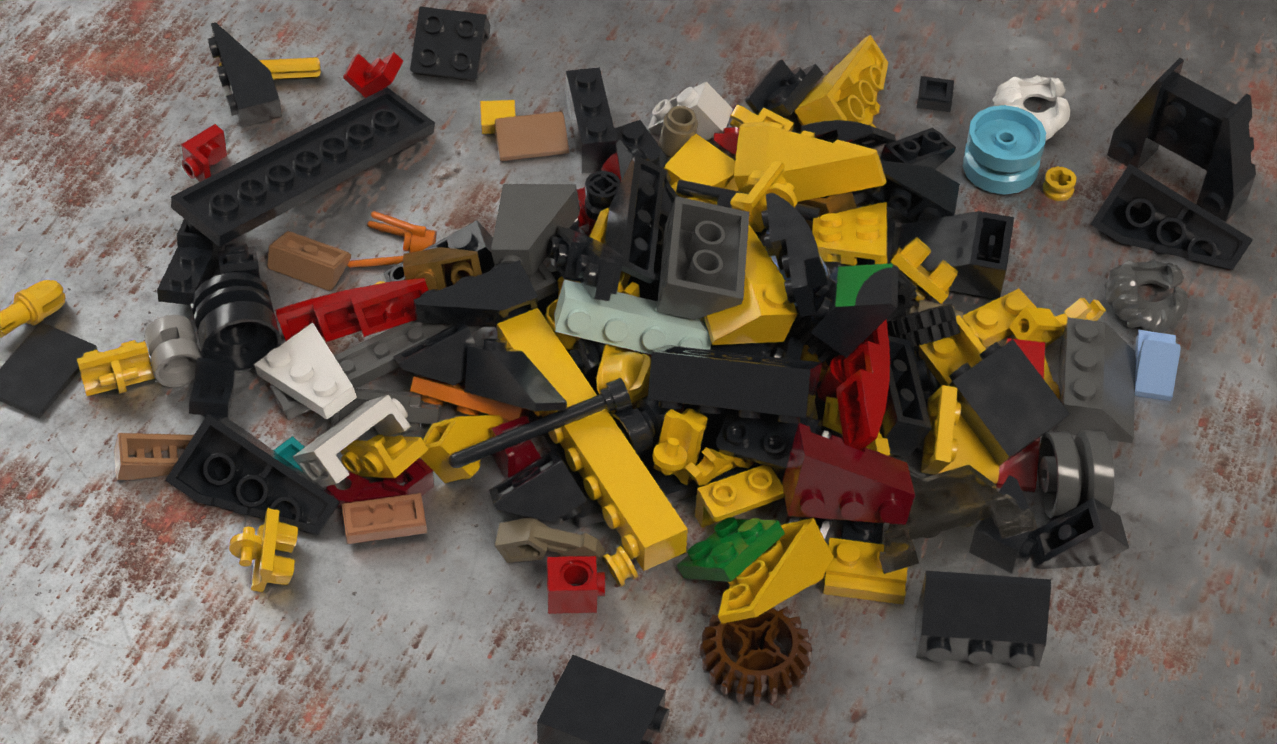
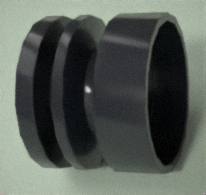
M229 272L214 276L205 281L194 292L191 308L203 358L232 360L235 362V373H243L255 370L254 364L281 345L282 340L268 287L259 277L246 272Z

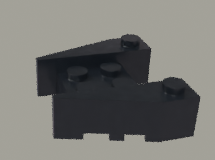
M1179 58L1151 86L1115 128L1107 156L1125 166L1130 163L1139 169L1158 150L1159 145L1165 147L1207 171L1196 205L1227 222L1248 199L1256 176L1255 164L1251 163L1254 138L1250 137L1249 121L1252 119L1251 95L1246 93L1237 104L1230 102L1180 75L1184 60Z

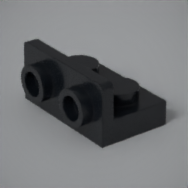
M783 60L775 62L745 98V102L756 115H759L764 107L783 118L794 112L824 74L816 64L803 70L801 67H797L791 71Z

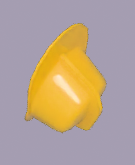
M605 344L596 376L598 393L600 394V390L606 388V383L621 378L629 393L632 408L635 409L637 401L648 396L651 358L646 354L636 353L634 350Z

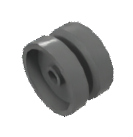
M1100 429L1081 430L1075 439L1067 431H1046L1042 435L1038 454V482L1042 506L1048 517L1058 518L1092 498H1095L1111 509L1114 495V464L1110 442L1105 431Z

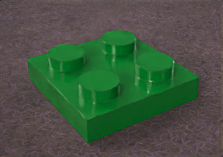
M729 517L719 522L714 527L715 532L706 540L691 546L687 551L688 555L676 566L683 578L732 582L778 541L785 532L778 520H760L759 518L735 519V517Z

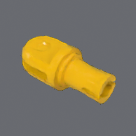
M43 280L17 292L14 295L13 304L0 311V338L25 323L37 325L44 318L58 311L64 305L66 299L62 285L55 280Z

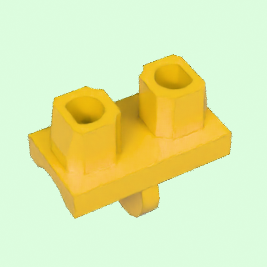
M773 161L766 171L754 170L748 177L749 194L736 193L730 201L733 209L749 212V224L754 232H762L764 229L761 211L767 210L766 194L775 193L794 208L798 203L794 193V185L787 183L783 177V170L785 168L783 162Z
M917 237L907 244L903 250L898 247L892 254L890 262L905 273L916 286L917 290L915 292L917 296L915 300L919 303L920 300H924L927 296L917 288L919 285L942 304L949 296V287L956 278L958 271L944 260L931 273L920 264L931 253V249Z
M133 340L121 343V346L105 352L94 350L84 353L81 358H77L86 396L113 389H118L119 394L127 392L126 386L155 379L145 341L137 343Z
M687 408L682 414L670 409L664 417L659 444L655 446L653 451V468L665 475L674 474L681 483L688 485L693 479L688 475L685 467L690 462L695 466L697 464L708 418L691 408Z
M267 509L265 524L259 526L257 535H255V529L248 526L243 528V533L237 534L230 539L229 551L235 557L240 558L239 564L241 566H250L254 559L251 590L263 593L267 583L288 585L294 573L295 560L275 555V550L292 553L297 541L298 527L278 522L279 510Z

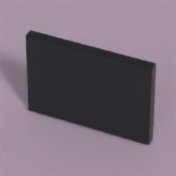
M40 322L0 368V401L40 419L80 372L77 358H81L86 352L97 350V346Z

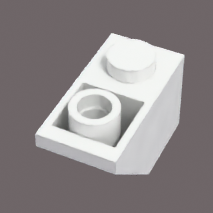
M704 82L694 88H686L680 95L670 100L664 99L660 101L652 111L653 117L648 130L652 134L660 135L664 116L669 110L675 106H685L692 109L696 114L698 120L696 134L707 141L714 138V133H723V128H726L733 109L707 82Z

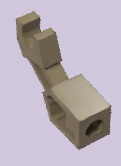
M531 517L499 523L495 547L507 563L543 560L547 550L560 553L561 557L596 556L597 564H603L604 562L603 555H605V549L597 538L587 533L580 535L552 529Z

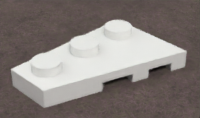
M313 323L279 347L271 350L265 357L254 364L258 376L325 419H329L357 398L353 385Z

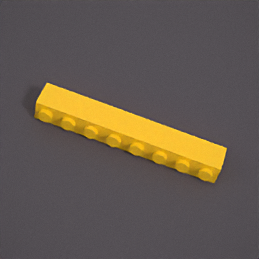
M538 308L497 324V339L507 341L508 348L523 351L566 400L567 407L597 396ZM607 409L548 432L552 441L555 444L560 443L565 450V457L571 470L574 472L578 471L582 476L585 490L590 499H597L601 505L604 519L609 528L612 530L616 528L622 537V545L629 558H635L643 571L686 553L687 527ZM533 411V412H534L537 416L542 415V417H544V416H547V415L552 414V413L557 412V411Z

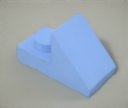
M1144 330L1138 331L1135 346V396L1165 401L1172 400L1181 346L1176 343V335Z

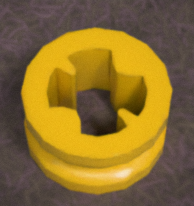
M1052 167L1045 174L1042 191L1049 199L1054 201L1068 200L1074 193L1076 175L1068 168Z
M621 546L616 548L614 555H609L608 553L603 555L605 564L619 587L625 585L627 578H632L633 580L638 578L632 561Z

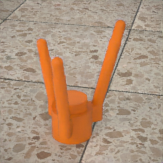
M376 211L371 213V217L384 223L368 221L367 223L369 228L404 237L403 251H408L409 253L422 251L436 243L437 231L428 230L425 226L413 225ZM403 256L351 260L347 267L394 265L403 262Z

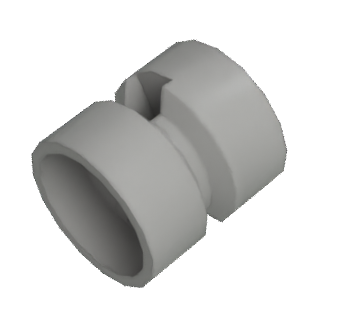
M166 315L155 319L148 325L144 334L155 378L160 384L168 387H180L193 383L195 381L196 360L202 357L197 345V338L191 321L180 315Z

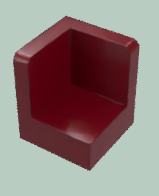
M523 416L493 427L492 437L530 423L527 416ZM531 439L492 455L505 479L541 457Z

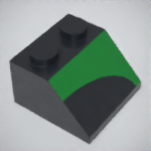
M893 263L837 267L827 277L828 285L813 288L816 314L811 317L810 332L847 358L897 309L899 268Z

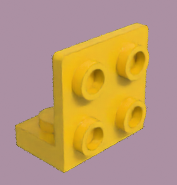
M942 385L928 398L927 411L932 429L924 438L921 472L986 485H995L999 478V465L961 416V403L957 402L958 388Z

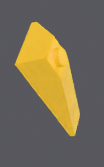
M871 35L865 37L839 62L794 110L801 126L815 122L842 120L859 122L876 128L872 123L873 116L880 111V104L876 100L878 92L884 89L888 61Z
M775 122L743 123L739 128L734 168V179L739 192L749 193L748 177L754 170L766 171L773 161L783 162L785 167L783 177L787 183L794 185L797 202L884 186L887 182L877 150L838 139L833 143L815 138V133L805 130L801 134L784 130L783 124Z
M750 224L748 226L743 301L740 305L704 316L712 345L784 342L798 314L794 303L790 304L788 301L784 277L772 258L768 256L765 247Z
M814 518L781 525L785 534L732 582H728L730 588L723 593L718 614L721 624L757 617L823 579L824 573L834 559V556Z

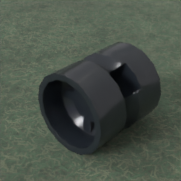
M646 396L637 401L635 409L631 407L618 413L615 411L610 413V415L637 455L641 456L652 450L653 443L655 445L659 444L664 417L670 409L659 407L658 400H650Z

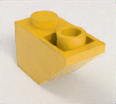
M500 415L459 416L433 423L423 438L429 450L420 458L444 483L461 479L467 480L479 470L480 460L460 468H453L449 464L450 455L492 438V428L501 425L504 420Z

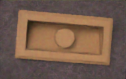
M561 111L505 117L495 120V139L500 161L569 153L565 118Z
M287 231L269 245L267 266L275 272L331 291L348 265L351 254Z

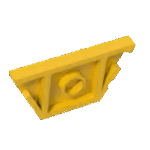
M887 202L839 213H828L813 218L812 233L818 246L819 255L823 261L855 266L858 257L875 260V264H887Z

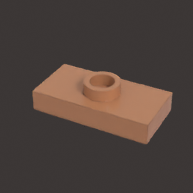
M421 493L342 504L347 544L427 533Z

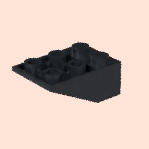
M975 211L902 224L898 247L903 250L916 237L919 238L931 249V253L920 264L931 273L944 260L958 271L956 278L949 287L950 291L998 299L1001 296L1007 270L1014 217Z

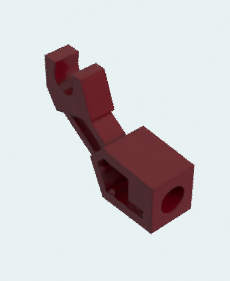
M418 458L396 478H384L383 482L369 483V480L349 471L350 475L344 478L345 485L349 487L348 489L340 490L335 485H330L326 487V490L341 501L338 508L342 509V504L417 493H421V496H423L434 487L433 470L421 458Z

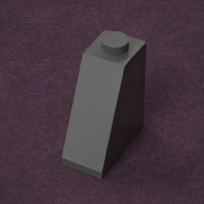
M503 184L491 247L494 266L501 263L510 264L520 260L527 275H534L547 258L549 239L551 236H556L557 226L569 229L580 214L576 184Z

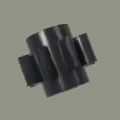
M580 338L574 344L573 350L569 351V354L587 381L597 383L596 376L605 344Z

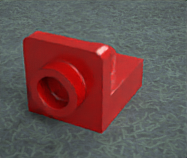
M393 52L383 60L377 58L370 64L364 57L357 54L350 62L343 78L367 98L393 83L404 60Z
M216 124L181 144L183 154L182 167L191 179L196 178L199 182L211 177L210 166L217 164L227 156L224 131Z

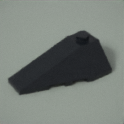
M1128 163L1090 225L1122 244L1231 270L1235 268L1253 241L1249 236Z
M220 413L207 414L165 480L198 503L224 508L242 515H250L265 520L268 508L279 510L278 522L296 526L298 530L316 535L321 533L341 502L255 436Z

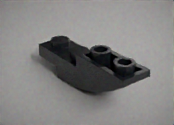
M932 127L884 145L879 159L881 161L928 166L936 169L955 152L956 147L942 133ZM861 190L852 191L856 204L863 201L868 206L882 203Z
M775 193L766 194L767 210L761 211L765 231L766 233L770 232V234L764 235L768 256H776L780 270H784L786 278H791V280L784 281L789 303L796 302L801 317L816 314L813 288L828 285L817 243L809 225L796 208Z
M184 219L177 233L178 247L157 288L159 302L191 305L194 292L202 283L213 278L218 264V251L222 250L223 245L221 247L217 246Z
M557 226L556 236L550 237L547 248V257L551 258V264L564 279L579 281L594 299L610 301L611 294H617L624 257L600 241L571 229Z

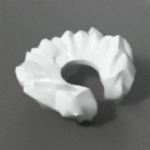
M1038 75L1026 79L1013 77L997 87L996 96L992 99L994 102L993 106L1019 107L1032 113L1042 122L1046 131V140L1050 139L1069 121L1070 105L1066 99L1061 98L1064 96L1066 89L1059 78H1047ZM1030 97H1041L1049 101L1056 100V105L1044 112L1036 113L1027 110L1023 102Z

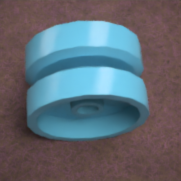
M992 106L978 112L970 122L962 167L966 177L975 186L990 193L1006 195L1019 193L1029 188L1037 179L1046 141V131L1042 122L1032 113L1013 106Z

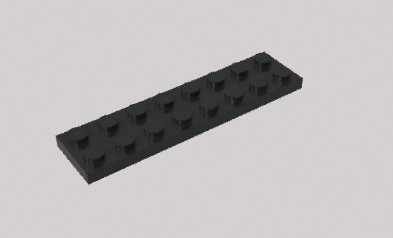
M386 87L171 196V208L217 246L221 247L434 133L435 122Z

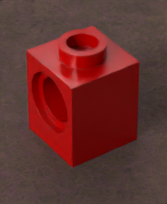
M596 556L547 557L548 614L597 613V597L605 596V572H597ZM571 584H581V585H580V586H573V585H571Z

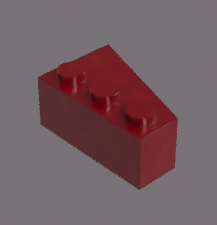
M801 423L798 424L782 482L788 516L906 525L915 497L907 462L866 447L862 451L845 445L842 438L831 435L828 439L812 433L809 426Z

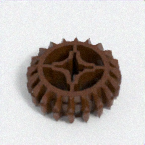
M788 606L779 611L773 607L757 617L721 624L718 615L712 614L709 626L705 627L702 632L699 655L702 659L703 672L710 674L709 681L711 686L721 685L723 697L731 692L737 693L736 699L738 703L743 701L745 697H751L753 703L757 706L760 703L761 697H766L773 705L777 700V694L788 698L789 694L792 693V687L799 688L803 683V678L810 669L811 662L809 659L812 655L811 643H809L808 629L801 628L800 616L789 618ZM775 640L784 647L788 657L780 652L781 648L774 644ZM724 645L731 649V654L737 658L736 662H733L724 651Z

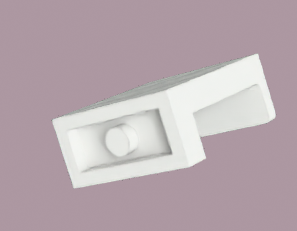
M389 395L366 401L295 454L293 458L303 472L320 486L325 487L338 484L350 474L336 454L373 426L383 436L405 432L411 427L406 420L408 414L403 405L397 399H391Z

